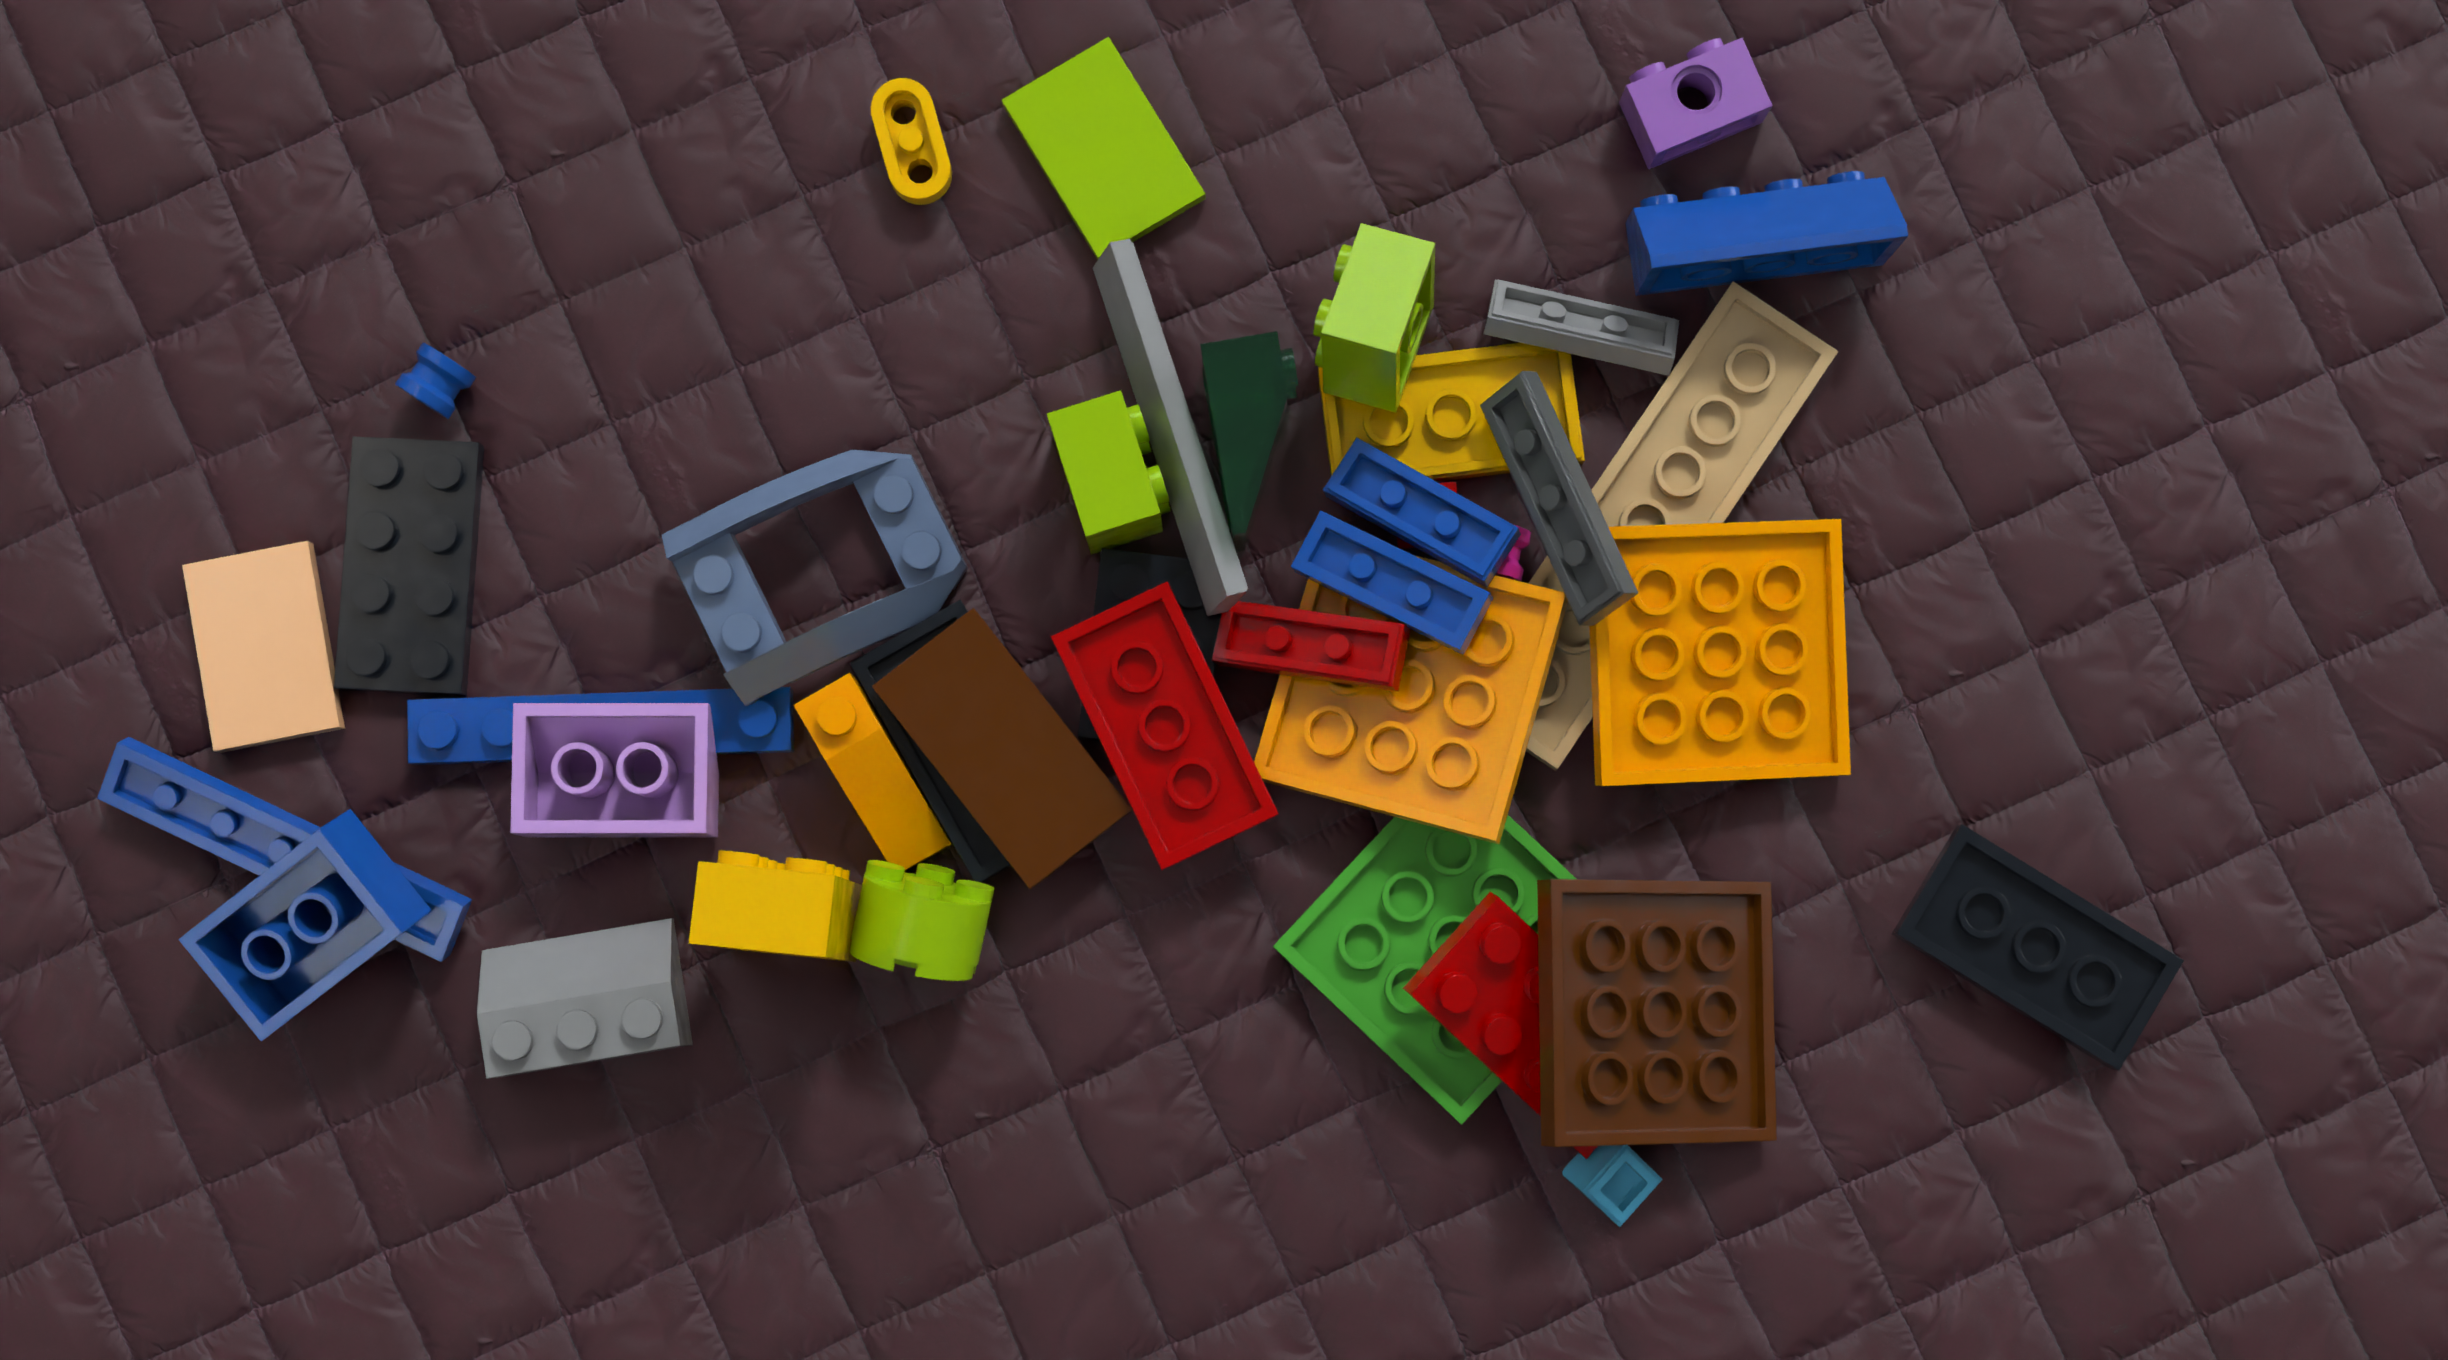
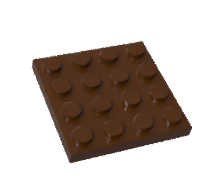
M1537 880L1541 1146L1575 1147L1777 1141L1771 882Z

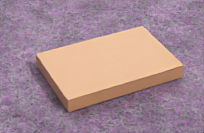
M303 541L182 565L213 751L223 753L345 729L339 690L334 688L335 667L314 544L309 541Z

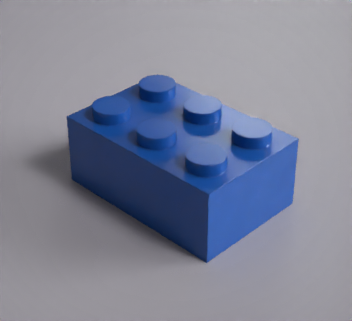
M349 809L316 830L178 940L257 1038L263 1041L432 910L354 812Z

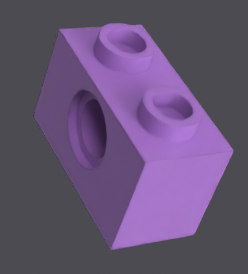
M1721 38L1709 40L1691 49L1686 54L1688 60L1669 68L1665 67L1664 62L1653 63L1636 71L1629 77L1631 83L1626 85L1619 104L1648 170L1763 123L1773 105L1743 38L1725 45ZM1684 87L1696 88L1705 95L1708 106L1701 110L1689 109L1680 102L1677 91Z

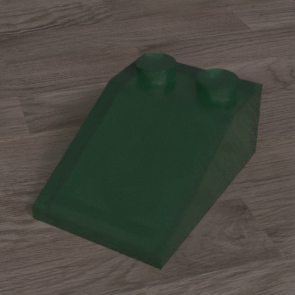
M1277 331L1200 344L1201 371L1226 517L1236 552L1245 551L1286 419L1288 399L1297 398L1296 386H1298V378L1292 348L1280 350Z

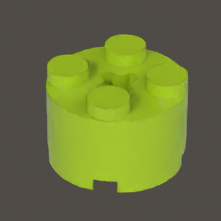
M868 860L851 935L850 954L865 963L890 971H894L895 963L915 968V976L946 981L972 979L976 966L979 964L994 887L971 880H957L955 883L953 882L955 871L939 865L919 863L916 874L906 873L905 868L898 864L880 860Z

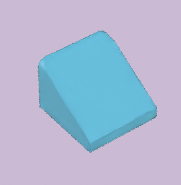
M1628 1145L1598 1146L1587 1159L1577 1153L1562 1171L1563 1176L1619 1227L1663 1180Z

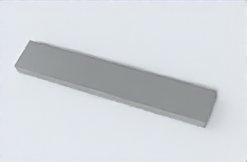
M1130 239L1110 242L1094 265L1093 271L1136 402L1139 404L1148 431L1150 444L1163 477L1170 505L1206 614L1211 616L1228 612L1247 592L1248 586L1134 244Z

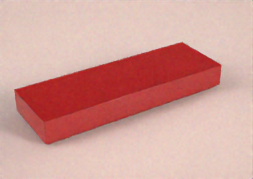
M1238 601L1228 612L1221 614L1212 661L1219 666L1398 692L1411 629L1402 623Z

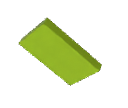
M1109 37L1001 100L1004 109L1097 260L1110 242L1130 239L1131 242H1134L1206 199V193Z

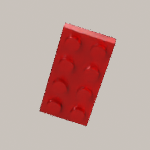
M1168 581L1051 636L1162 871L1279 815Z
M1489 892L1402 989L1541 1118L1538 934L1497 895ZM1575 1146L1573 1148L1587 1159L1598 1146Z

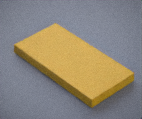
M1514 343L1416 355L1396 413L1324 393L1323 368L1318 367L1331 476L1356 437L1436 482L1510 473L1480 405L1522 371L1538 373L1579 464H1583L1585 457L1571 354L1525 343Z

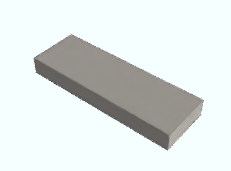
M1495 279L1484 334L1670 376L1675 359L1679 320Z

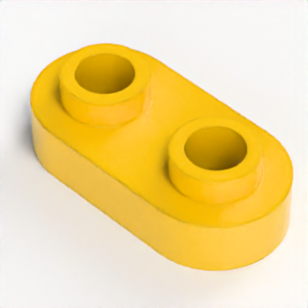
M908 78L890 80L876 91L871 102V116L888 177L894 191L903 200L916 205L933 203L940 199L949 189L952 181V167L932 98L927 89L915 80ZM901 107H910L916 111L914 119L908 124H899L893 120L895 112ZM925 165L932 169L931 178L924 183H915L910 179L911 171L917 166Z

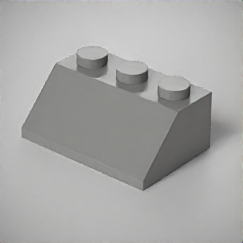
M670 918L482 950L477 1019L486 1078L506 1077L693 1045L674 919Z

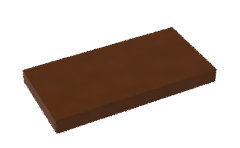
M974 607L872 686L1030 890L1133 811Z

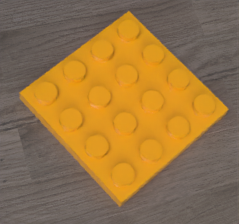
M1841 519L1609 527L1638 594L1594 626H1589L1595 785L1619 786L1851 775Z
M1416 556L1490 592L1493 596V600L1464 655L1411 630L1398 692L1279 675L1254 763L1263 782L1499 845L1568 599L1564 592L1496 575L1486 588L1442 562ZM1310 579L1307 580L1300 610L1395 622Z

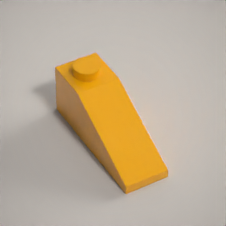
M851 673L846 674L794 704L796 711L824 760L887 862L903 866L905 871L952 845L861 684Z

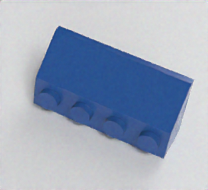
M1849 171L1828 177L1826 179L1827 184L1803 187L1801 179H1785L1765 185V192L1741 195L1739 187H1721L1704 192L1702 194L1703 199L1678 202L1677 195L1673 194L1652 196L1641 200L1640 207L1632 209L1625 224L1635 295L1640 296L1729 285L1732 282L1737 284L1881 266L1886 263L1907 239V223L1885 177L1865 179L1864 172Z

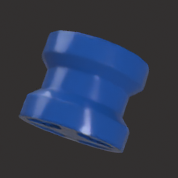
M423 342L416 352L418 362L411 372L402 373L395 385L433 411L449 419L455 410L454 399L460 390L470 388L477 377L449 357Z

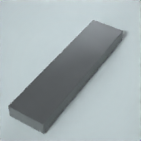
M1522 371L1480 406L1579 626H1594L1637 595L1638 591L1538 373Z

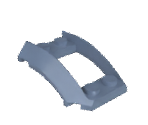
M852 449L756 487L662 534L666 558L673 562L726 671L723 674L745 706L759 701L758 698L790 682L794 683L849 655L906 631L940 611L951 591L956 589L968 569L913 456L910 454ZM854 483L905 589L844 614L786 641L735 535L798 505Z

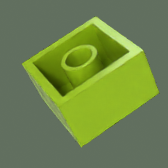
M1361 223L1353 246L1343 244L1338 254L1333 275V281L1339 283L1333 300L1324 298L1316 315L1313 335L1320 337V341L1316 351L1315 366L1323 368L1324 393L1396 413L1434 307L1435 243Z
M1120 390L1047 413L1055 444L1091 555L1101 552L1102 548L1111 549L1163 532L1161 515L1171 512L1168 503L1170 501L1159 466L1146 468L1142 457L1143 454L1151 452L1148 431L1139 404L1126 407Z

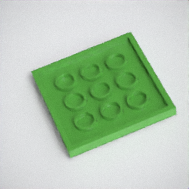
M1509 815L1507 816L1499 845L1394 817L1273 945V948L1462 1125L1502 1081L1402 988L1489 892L1497 895L1538 934L1537 880L1576 878Z

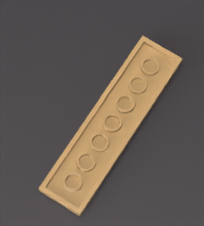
M1732 282L1670 373V376L1661 386L1592 488V493L1608 527L1724 523L1839 351L1735 282ZM1547 555L1529 581V584L1564 592ZM1569 601L1526 752L1554 771L1559 768L1593 717L1589 626H1579Z

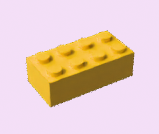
M719 850L717 863L698 861L689 944L856 962V958L850 954V946L862 885L849 881V870L835 867L834 864H827L826 861L786 857V864L778 863L775 860H769L767 857H760L758 854Z

